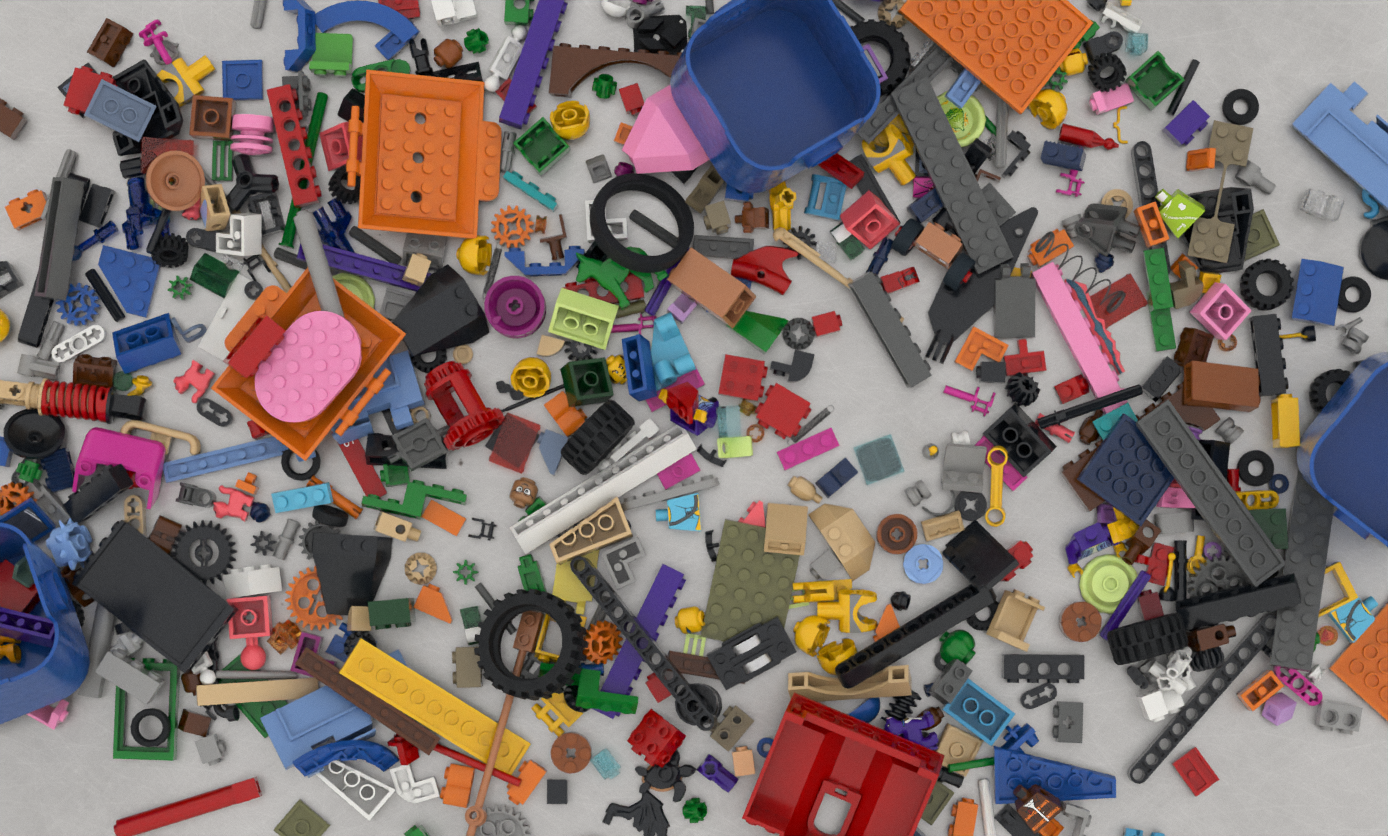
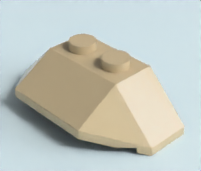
M823 504L808 514L852 581L870 570L875 541L853 509Z

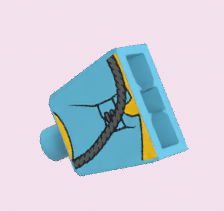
M699 493L667 500V509H656V522L668 521L669 529L701 532Z
M1372 596L1363 602L1358 597L1327 614L1349 643H1354L1375 621V617L1370 611L1377 607L1378 603Z

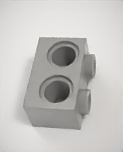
M1321 701L1318 704L1315 724L1321 725V730L1332 731L1333 728L1341 729L1340 733L1352 735L1353 731L1359 732L1363 708ZM1327 711H1331L1333 714L1330 722H1326L1324 719V714ZM1348 714L1353 718L1350 725L1344 723V718Z

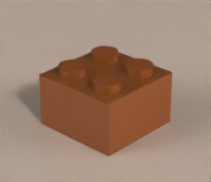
M193 95L189 135L192 138L232 141L231 136H233L234 132L232 129V116L235 115L236 101L233 98Z

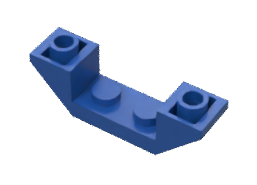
M283 0L284 11L293 14L298 13L297 43L299 48L285 50L283 62L285 70L298 73L316 51L315 11L304 0Z
M569 246V249L564 250L565 266H561V262L549 263V266H541V263H530L529 267H526L525 251H521V248H509V252H504V256L526 277L565 276L580 261L576 257V253L584 255L585 249H581V246Z

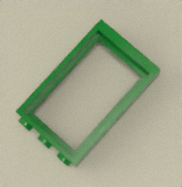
M143 658L144 668L148 670L170 671L168 718L171 730L167 738V748L124 746L126 691L116 686L113 759L177 760L180 669L168 659H163V662H155V658Z

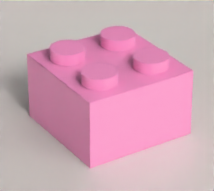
M1215 282L1192 308L1190 313L1216 339L1227 340L1252 310L1226 284Z

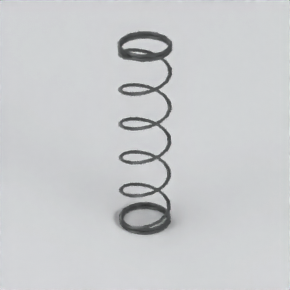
M1052 231L1046 233L1037 243L1035 251L1037 253L1041 252L1052 240L1048 251L1043 257L1046 258L1056 248L1062 245L1067 246L1066 255L1058 270L1070 260L1080 257L1081 264L1072 282L1085 271L1094 269L1095 276L1086 294L1097 284L1109 281L1108 291L1100 305L1109 297L1118 293L1107 306L1108 313L1115 311L1124 301L1126 293L1116 291L1107 297L1111 288V281L1103 279L1094 284L1097 276L1096 268L1090 267L1080 272L1083 264L1082 256H1074L1065 261L1069 251L1068 244H1060L1050 250L1054 243L1055 235ZM1121 296L1120 300L1116 303V305L1111 308L1114 302Z

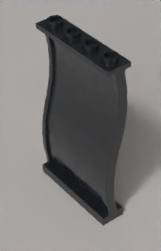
M127 520L117 521L112 526V533L108 538L104 537L98 546L100 548L98 551L92 553L87 558V565L84 569L78 570L73 578L75 580L72 584L106 608L142 640L176 665L183 673H190L238 611V608L205 585L167 552L129 524Z

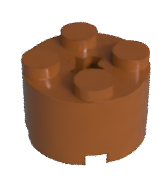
M893 514L885 517L876 529V539L879 546L890 554L906 553L914 546L917 540L916 525L910 518L902 514ZM895 528L898 529V532L902 533L898 540H895V537L891 535L892 532H895Z
M1070 603L1063 608L1059 615L1060 629L1063 635L1072 641L1087 642L1093 639L1100 631L1102 617L1099 611L1090 603ZM1083 617L1084 625L1077 626L1076 618Z
M576 732L562 734L554 741L551 748L553 764L560 771L569 774L583 770L588 765L592 755L588 739ZM575 748L576 757H568L566 755L568 753L566 749Z

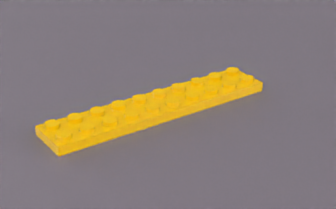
M362 638L359 639L340 669V674L487 764L498 725L497 722ZM505 728L494 768L512 775L531 743Z

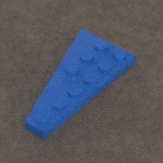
M993 746L995 804L1015 803L1018 798L1013 794L1014 789L1018 785H1022L1028 790L1034 784L1042 787L1061 801L1116 798V778L1113 775Z

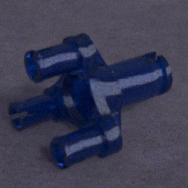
M142 177L131 178L127 181L130 207L126 210L127 220L122 224V231L125 234L126 248L128 250L139 248L138 232L142 235L144 233L143 227L153 224L157 225L162 213L161 210L154 208L150 204L149 195L145 191L144 178ZM170 215L162 231V236H164V233L171 235L169 227L171 222Z
M337 197L327 202V204H329L335 214L336 221L331 222L323 207L318 209L322 217H320L317 210L312 212L321 227L320 230L318 229L321 242L331 247L355 253L344 234L352 216L349 211L345 210L341 201L339 200L338 202L336 200Z

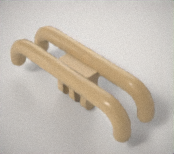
M139 420L126 422L120 430V433L131 435L134 429L152 432L150 439L161 442L165 446V454L169 452L172 437L188 441L192 455H198L201 451L199 439L190 433Z

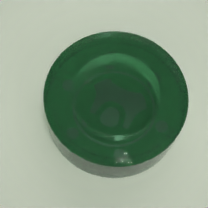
M119 371L114 375L113 384L118 390L127 391L133 386V376L130 373L124 374L123 371Z

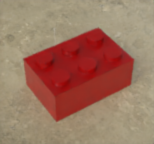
M261 314L223 362L241 377L254 376L259 369L257 365L261 360L266 361L272 353L270 349L274 344L278 346L284 339L283 333L285 330L267 315Z

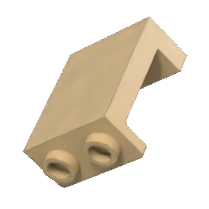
M768 503L764 552L804 556L807 506Z
M1015 589L1013 592L1005 590L986 634L1027 652L1030 644L1023 641L1037 609L1044 611L1045 607L1039 605L1040 600L1031 596L1028 599L1024 598L1025 593Z

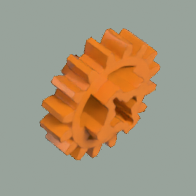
M510 205L507 206V211L501 208V215H494L497 221H491V224L495 226V228L491 229V232L497 233L494 239H501L499 243L501 246L507 243L508 249L511 247V244L515 248H518L519 243L525 246L524 240H531L528 234L534 233V230L530 228V226L534 225V222L528 221L531 215L525 216L526 209L519 211L517 205L514 210L511 209ZM510 214H516L514 218L507 219L505 217ZM523 219L526 223L525 231L521 228V222ZM500 223L505 229L503 235H501L499 230ZM516 223L517 230H511L510 232L508 225ZM512 236L520 237L516 240H509Z
M11 482L8 486L6 484L1 486L0 516L27 499L32 498L31 496L34 492L27 491L29 486L22 488L21 482L16 485L14 482Z
M598 620L596 625L591 623V629H586L587 634L583 636V639L588 642V648H584L583 655H586V659L596 664L600 662L606 664L607 659L613 661L612 656L614 654L618 656L619 654L616 651L617 648H622L619 642L623 638L618 636L621 631L617 629L616 625L606 620L604 622Z

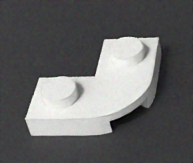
M410 764L390 769L396 792L404 800L419 803L440 796L435 776L415 782Z

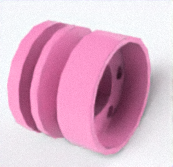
M236 114L232 116V129L240 132V135L231 136V140L240 143L230 144V150L245 155L272 153L273 148L264 145L273 143V139L264 136V134L274 132V120L272 117L254 114Z

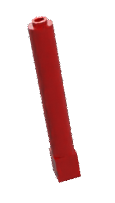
M253 777L116 820L114 832L116 836H135L261 797L262 792L258 779Z

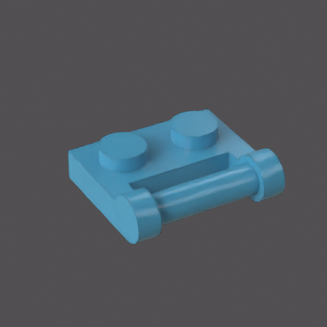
M812 174L811 181L813 183L808 206L805 207L804 214L839 221L847 185L835 178ZM820 183H825L826 188L821 210L815 209Z

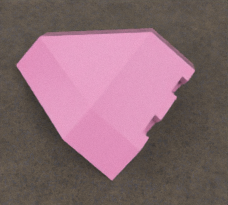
M670 85L646 99L622 148V151L629 155L637 174L693 170L710 160L677 107Z

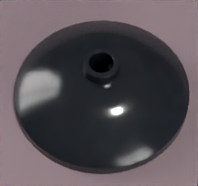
M1388 220L1373 225L1363 236L1360 246V256L1365 268L1372 275L1388 280Z
M34 408L31 410L24 409L15 413L9 418L4 427V441L8 449L17 456L26 459H41L54 454L62 446L65 439V428L61 419L53 415L40 416L38 409Z

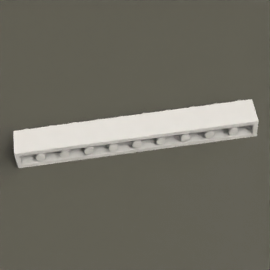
M675 425L509 528L524 553L527 554L577 522L585 519L601 507H604L614 498H619L681 458L689 455L696 450V447L687 431L679 425Z

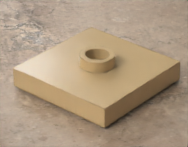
M947 723L937 743L938 749L934 751L945 755L942 766L947 768L948 764L974 760L983 740ZM969 769L955 772L966 777Z

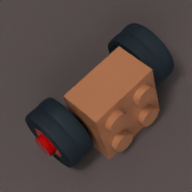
M910 218L904 226H900L894 235L896 237L891 246L892 249L906 256L916 246L919 251L948 269L943 278V283L950 286L953 290H958L972 276L973 273L971 271L976 261L965 253H961L963 251L961 239L952 233L951 235L945 233V229L938 223L932 224L929 222L924 228L923 225Z

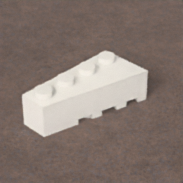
M337 760L323 766L324 771L316 774L317 777L369 821L396 791Z

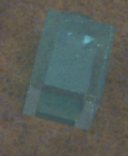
M607 747L590 760L604 780L608 777L611 780L620 773L618 769L621 768V765Z

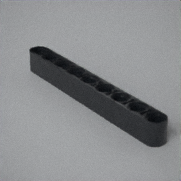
M70 173L67 178L84 182V193L80 206L82 212L90 186V178ZM36 276L18 334V342L38 348L42 341L54 300L34 296L37 282Z
M970 584L836 666L835 673L842 686L849 689L858 685L992 604L997 598L993 587L990 590L986 589L983 592H979Z

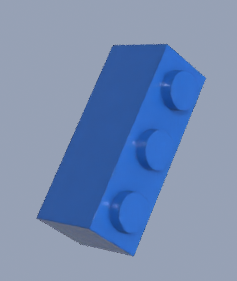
M640 334L621 339L629 395L637 401L657 397L649 341Z

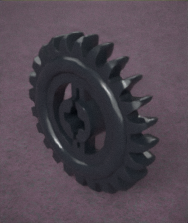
M201 520L200 526L193 521V528L186 524V532L179 530L182 537H174L178 544L171 545L176 551L171 552L170 555L176 556L175 560L199 580H202L205 585L208 579L214 584L215 577L222 581L221 573L227 575L226 568L233 569L229 562L236 561V558L231 556V554L237 553V550L231 549L236 543L228 541L232 535L225 536L227 528L220 531V523L213 527L212 520L209 521L208 525H205L204 520ZM207 538L214 541L219 550L218 558L211 566H208V561L212 558L213 550L207 544ZM197 539H200V544L195 549V558L201 562V567L195 565L189 557V548ZM202 540H204V548H206L207 552H210V554L206 555L205 566H203L202 555L198 554L203 548Z

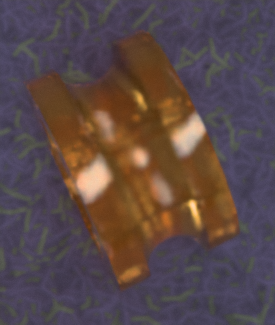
M537 215L535 233L541 231L542 234H545L547 216L541 218L540 215Z
M1233 334L1229 336V340L1232 342V346L1229 345V348L1225 347V343H1222L1223 340L1218 339V346L1222 351L1229 352L1236 348L1237 339Z
M753 424L747 429L746 434L750 436V431L758 428V432L761 431V436H757V439L752 438V442H759L764 437V429L758 424Z

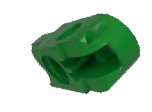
M401 59L369 64L355 69L352 73L351 82L358 92L365 93V83L361 84L360 80L363 77L366 78V70H385L387 72L410 74L411 68L406 61Z

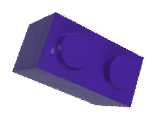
M1192 100L1162 131L1178 147L1183 143L1187 145L1195 138L1192 134L1196 130L1201 132L1209 124L1206 120L1210 116Z

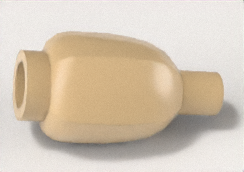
M793 476L787 485L790 487L792 494L804 501L813 500L819 504L823 498L816 493L815 486L802 476Z

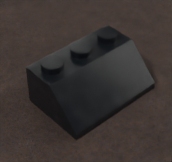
M1014 403L982 433L994 446H1002L1007 450V460L1023 477L1057 447L1020 406L1018 407L1017 403ZM998 450L1005 457V454Z

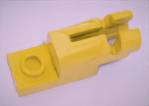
M852 579L792 583L793 590L803 589L805 591L804 595L793 596V602L839 600L840 590L852 589Z

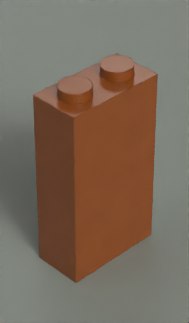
M1191 361L1184 365L1185 405L1251 412L1259 408L1261 398L1259 395L1260 378L1258 376V369L1200 361Z

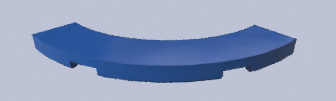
M370 1L341 2L315 14V24L322 33H326L330 29L350 21H367L379 24L393 32L403 44H406L420 33L419 29L398 11Z
M346 740L313 749L294 760L293 764L305 777L335 760L362 759L384 772L397 763L399 758L393 751L378 743L364 740Z

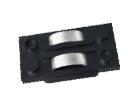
M778 616L763 624L757 623L722 642L721 647L708 653L707 657L725 690H728L780 664L781 660L797 651Z

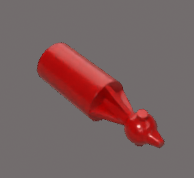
M1062 124L1058 141L1086 148L1102 145L1107 150L1119 148V144L1112 138L1104 140L1093 130Z

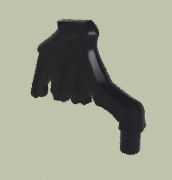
M649 791L642 794L641 800L631 806H622L615 803L609 804L602 821L610 825L613 816H620L627 820H631L634 817L633 827L637 828L638 832L643 830L644 836H655V833H657V836H667V827H670L662 810L663 803Z

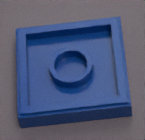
M263 60L222 61L223 97L233 98L235 101L264 100Z

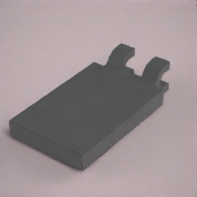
M1020 263L1021 276H1010L1011 267H1009V264H1000L1001 278H995L994 337H1035L1036 279L1035 277H1030L1031 267L1029 263Z

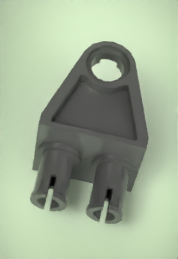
M1093 203L1087 206L1084 218H1081L1076 223L1074 231L1086 243L1101 254L1108 256L1111 249L1115 247L1132 253L1136 241L1120 236V232L1137 238L1141 226L1125 220L1128 210L1126 207ZM1095 211L1099 217L1094 218L1089 212ZM1080 225H1087L1090 231H1084Z

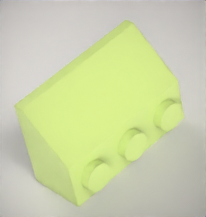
M561 288L548 332L605 350L619 306Z

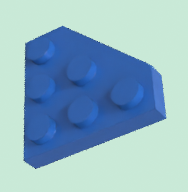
M103 245L98 265L126 313L147 318L161 264L157 265L156 261H153L152 257Z

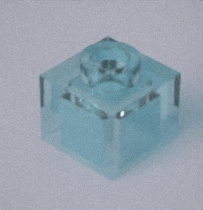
M1128 33L1126 35L1125 52H1130V55L1140 56L1148 50V34Z

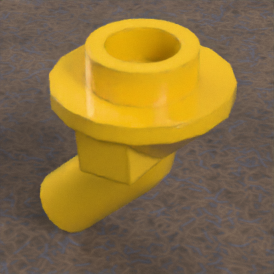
M138 375L137 378L132 379L136 389L127 395L140 396L144 393L145 389L152 385V382L147 376Z

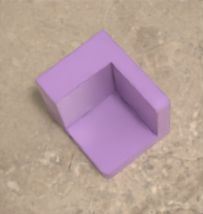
M681 294L668 307L667 312H671L672 316L683 324L697 307L698 303L691 301L684 294Z
M1280 692L1266 700L1262 716L1278 726L1292 719L1297 702Z

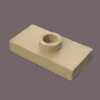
M959 510L921 521L926 542L965 530Z

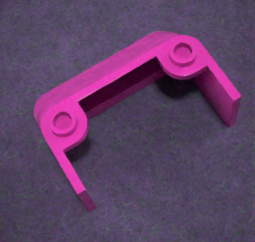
M98 427L92 428L85 436L76 462L72 492H77L85 481V476L92 475L96 471L97 463L107 466L122 464L125 470L136 472L135 482L140 488L149 490L146 509H151L159 497L166 453L165 446L161 442Z

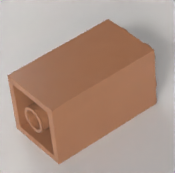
M692 247L681 258L677 267L670 271L667 279L678 291L698 303V305L732 329L757 297L745 284Z

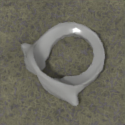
M163 40V45L174 53L173 57H171L173 62L179 55L178 43ZM154 46L150 57H154V61L157 64L166 65L164 61L160 60L161 56Z

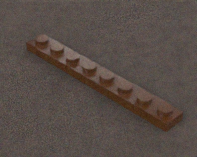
M306 647L296 661L295 665L428 756L439 742V737L397 708L340 674V669Z

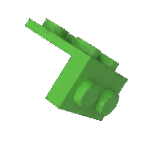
M315 33L316 51L312 55V61H309L310 71L318 76H325L326 73H334V76L352 74L353 36L351 34Z

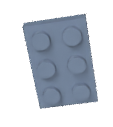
M101 79L84 116L139 142L156 106Z

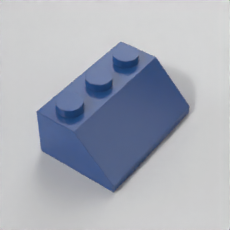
M1301 259L1292 314L1294 321L1335 326L1344 267L1322 261Z
M169 313L112 332L116 358L124 374L181 355L179 340Z

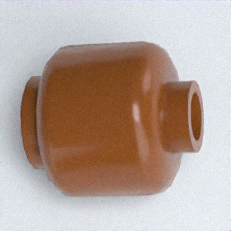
M445 39L434 48L435 57L433 59L439 67L451 68L463 58V48L455 39Z

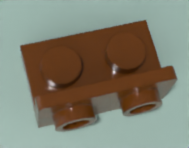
M106 18L87 53L102 60L111 67H115L126 46L129 44L133 33L122 25Z
M1184 327L1180 335L1177 351L1174 354V362L1183 368L1184 365L1191 361L1206 362L1214 335L1196 328Z
M89 354L78 355L73 362V383L75 385L81 383L82 386L88 384L90 387L96 385L97 388L100 386L105 388L114 386L117 360H113L110 357H92Z

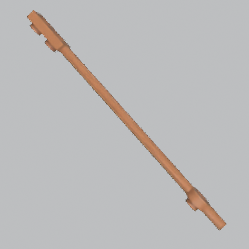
M534 611L522 613L513 645L514 649L519 650L513 669V674L520 677L526 653H534L544 618L542 613ZM508 694L505 697L475 806L469 807L465 813V820L469 824L466 836H475L477 827L482 826L487 818L483 804L514 696ZM476 812L477 817L473 819L472 814Z

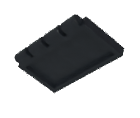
M974 520L964 531H961L945 545L947 548L942 552L943 556L979 592H983L986 589L990 590L1019 565L1018 561L977 520Z

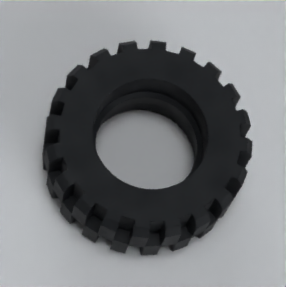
M868 19L867 22L862 20L857 22L855 26H850L860 44L867 41L879 42L888 49L891 56L890 66L885 72L888 79L880 83V97H882V95L890 94L905 79L911 59L909 44L904 40L902 32H898L894 25L891 24L889 26L883 20H880V22H876L874 19Z
M606 401L566 442L561 449L562 457L580 474H589L628 434L635 424L634 418L616 401Z
M1177 612L1122 626L1109 631L1107 634L1113 660L1117 665L1129 664L1167 654L1187 647L1189 642L1182 616Z

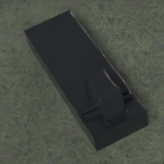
M1006 804L994 816L1012 836H1040L1038 833H1033L1023 818L1009 804Z

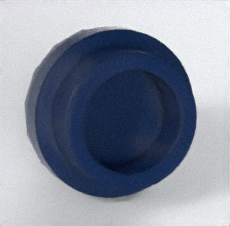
M1099 252L1095 256L1094 262L1099 273L1105 272L1114 265L1113 255L1108 254V256H1105Z
M253 502L250 516L258 523L263 522L269 518L270 509L265 503Z

